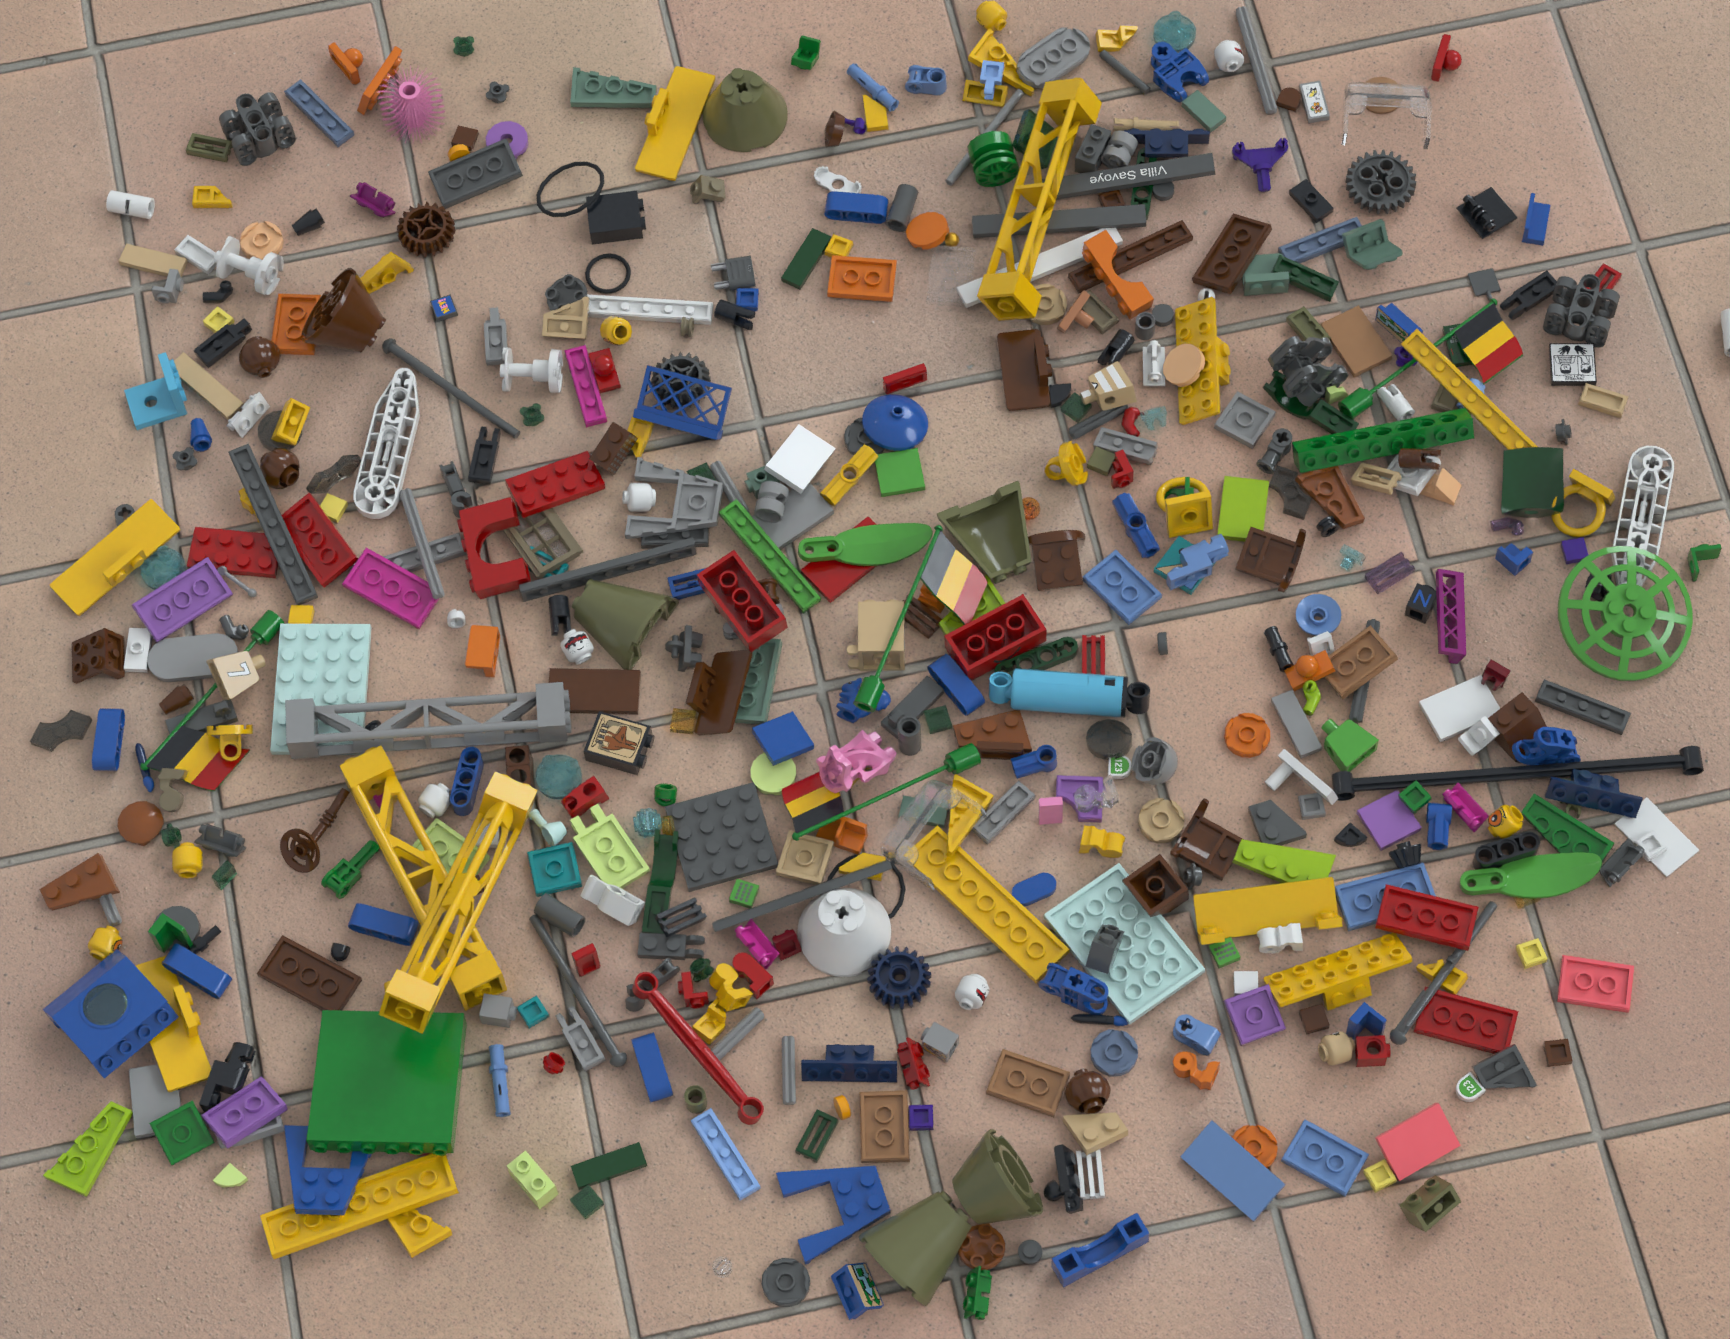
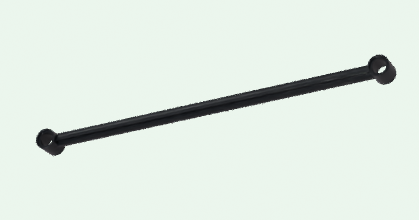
M1687 746L1679 750L1680 755L1353 778L1351 772L1340 771L1332 774L1331 777L1333 791L1338 797L1337 800L1346 801L1354 798L1355 792L1403 789L1416 780L1422 787L1456 785L1457 783L1472 784L1551 778V776L1568 777L1571 776L1573 769L1587 770L1594 774H1610L1682 768L1684 775L1691 776L1702 773L1704 768L1700 747Z

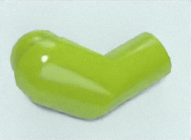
M1308 680L1303 685V692L1307 701L1303 711L1306 715L1312 716L1321 699V694L1316 682Z

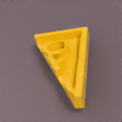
M957 774L954 775L946 850V855L952 857L990 805L994 796Z
M416 1209L387 1219L411 1258L452 1236V1231L449 1227L445 1226L444 1228L433 1222L431 1217L420 1214Z

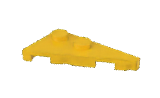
M989 28L969 54L968 61L982 68L983 60L1004 62L1002 80L1022 90L1025 94L1032 96L1034 88L1025 84L1019 78L1017 63L1006 52L1003 44L998 43L993 36L994 32Z
M390 252L384 255L374 267L368 269L360 279L370 294L384 285L396 281L397 274L405 270L409 274L414 269L410 263Z

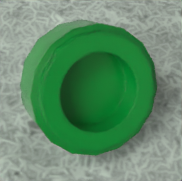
M666 783L657 784L654 788L655 802L664 807L675 804L677 787Z

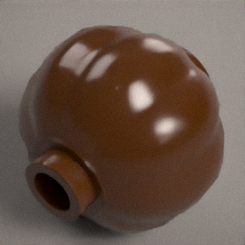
M261 336L248 339L239 353L241 367L251 375H259L260 378L270 376L272 374L271 371L277 367L280 361V350L277 345Z
M277 448L269 453H265L261 457L260 469L269 487L284 489L296 483L299 478L300 464L294 453L283 448Z
M1080 1069L1074 1073V1077L1068 1082L1065 1088V1097L1068 1104L1081 1113L1085 1112V1114H1095L1101 1111L1108 1101L1111 1088L1107 1079L1100 1073Z

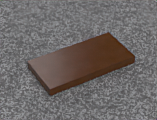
M1233 213L1192 277L1193 283L1232 294L1272 230L1271 224Z
M550 668L549 683L563 682L564 690L569 691L570 713L598 714L600 711L607 714L638 715L641 682L640 670Z
M283 935L257 972L258 977L321 1011H342L362 981L360 976Z

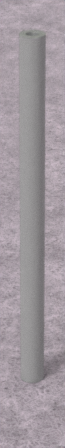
M1017 89L983 133L996 131L1024 95L1022 90ZM968 152L945 180L948 185L952 186L970 164Z

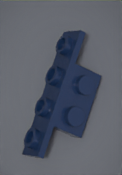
M1132 128L1124 130L1137 139L1138 144H1145V157L1148 158L1188 157V144H1209L1210 131L1203 129L1161 130L1154 128L1151 130H1139Z
M1573 769L1570 776L1571 781L1552 776L1550 778L1545 798L1631 818H1636L1643 800L1640 796L1620 792L1619 779L1610 775L1603 776L1587 770Z
M826 1045L825 1060H801L802 1081L897 1082V1061H874V1045Z

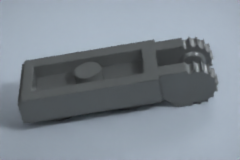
M639 933L638 958L700 959L704 957V952L699 949L686 950V945H703L705 938L699 935L673 934L666 937L665 934Z

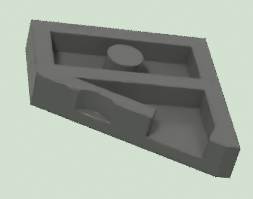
M1272 800L1248 807L1261 843L1281 846L1306 838V831Z
M1515 1044L1472 1066L1484 1088L1537 1086Z

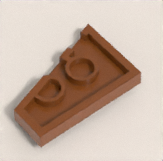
M1338 466L1313 470L1296 476L1295 481L1330 516L1335 518V521L1342 529L1364 522L1365 517Z
M1012 710L953 725L959 748L969 743L974 744L977 748V741L1023 743L1024 753L1032 752L1020 710Z
M99 853L39 889L48 908L52 911L76 905L80 901L95 900L103 895L120 893L103 856Z

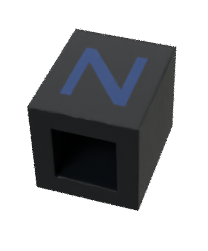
M1417 583L1406 605L1405 616L1426 624L1437 600L1436 591L1429 585Z

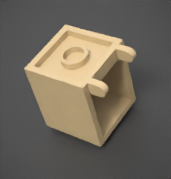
M890 599L883 602H876L875 600L858 602V645H849L847 647V654L858 655V659H850L848 661L850 669L877 671L904 607V601ZM905 616L882 671L905 670Z

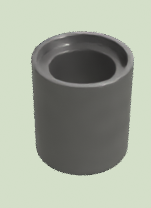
M1142 312L1136 317L1135 334L1141 340H1149L1155 334V317L1149 312Z

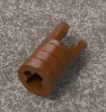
M1401 448L1398 456L1399 467L1439 470L1440 464L1426 462V456H1441V450Z

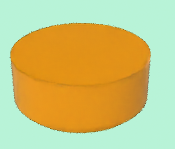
M463 144L455 145L448 151L450 162L470 154L468 147Z
M845 1096L834 1097V1106L841 1120L850 1118L851 1111Z

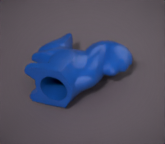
M861 678L842 686V692L839 693V696L842 697L839 701L842 703L836 705L839 709L837 716L851 723H855L858 719L871 714V712L863 711L853 704L862 683ZM883 690L876 711L886 709L891 702L890 695L885 690Z

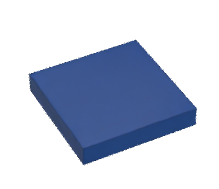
M793 711L752 728L754 737L773 766L814 749V743Z

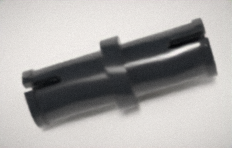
M1272 626L1264 631V635L1271 647L1270 653L1272 656H1275L1280 671L1285 672V669L1294 664L1287 652L1288 646L1283 642L1278 628Z

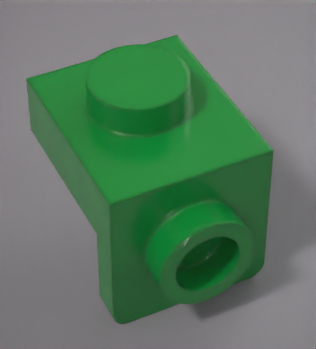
M802 35L799 39V47L791 58V65L803 70H811L819 59L821 41Z

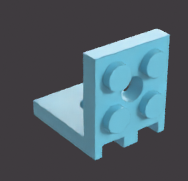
M166 352L158 355L164 378L124 390L137 430L187 415L184 401H187L186 394L182 387L173 359L169 360ZM150 400L157 401L156 405L153 407L146 406L147 402Z

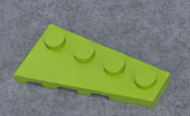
M1241 839L1232 863L1280 883L1328 877L1336 855Z
M110 1101L90 1123V1127L83 1135L80 1134L76 1138L73 1146L57 1159L58 1162L52 1169H48L45 1172L44 1178L87 1197L133 1115L132 1110Z

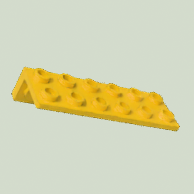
M1332 877L1193 895L1197 935L1201 945L1225 942V938L1255 935L1263 928H1277L1279 925L1284 927L1290 923H1300L1301 929L1317 927L1321 930L1343 927L1342 917L1338 915L1335 885Z

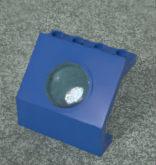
M117 949L42 1009L58 1029L61 1028L103 1078L111 1074L179 1017L150 981L126 955Z

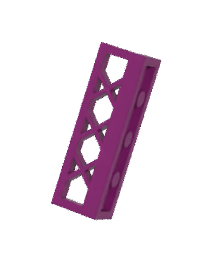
M1438 568L1436 570L1438 654L1448 655L1449 663L1458 664L1467 655L1464 573ZM1443 577H1448L1446 585L1443 582ZM1445 596L1447 598V605L1444 603ZM1446 616H1447V625L1444 623V618H1445ZM1447 637H1448V648L1445 647V638H1447Z

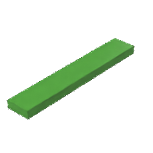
M737 499L719 511L720 517L772 578L777 581L778 585L802 613H805L821 601V597Z

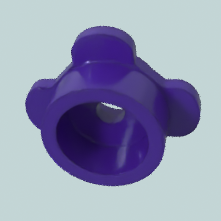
M1402 346L1395 348L1394 354L1397 356V366L1403 367L1413 359Z

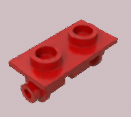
M907 1037V1042L898 1044L897 1049L901 1066L904 1067L910 1064L909 1068L903 1070L906 1084L910 1086L911 1090L919 1088L920 1083L929 1087L928 1078L930 1073L922 1059L924 1055L922 1046L919 1042Z

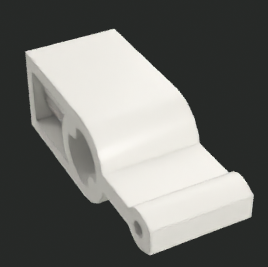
M589 875L580 895L582 898L596 904L602 912L627 926L637 922L645 905V902L615 885L603 882L594 875Z

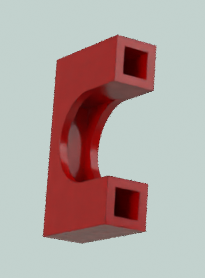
M511 497L459 510L460 519L457 520L460 532L464 534V539L461 540L464 552H467L468 555L465 564L467 571L471 572L472 579L469 580L472 593H476L480 599L518 590L520 589V584L531 582L529 568L523 557L499 564L487 563L481 559V547L489 535L520 525L516 505Z

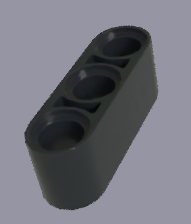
M1529 831L1481 845L1476 849L1473 867L1475 870L1500 868L1504 864L1536 856L1540 846V838L1536 833ZM1530 843L1533 845V848H1526L1523 844ZM1509 850L1512 854L1504 855L1501 851ZM1479 857H1487L1490 861L1483 862Z

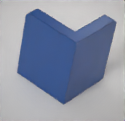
M1511 543L1505 549L1500 546L1497 549L1495 559L1516 576L1531 562L1533 551L1527 546L1520 551Z

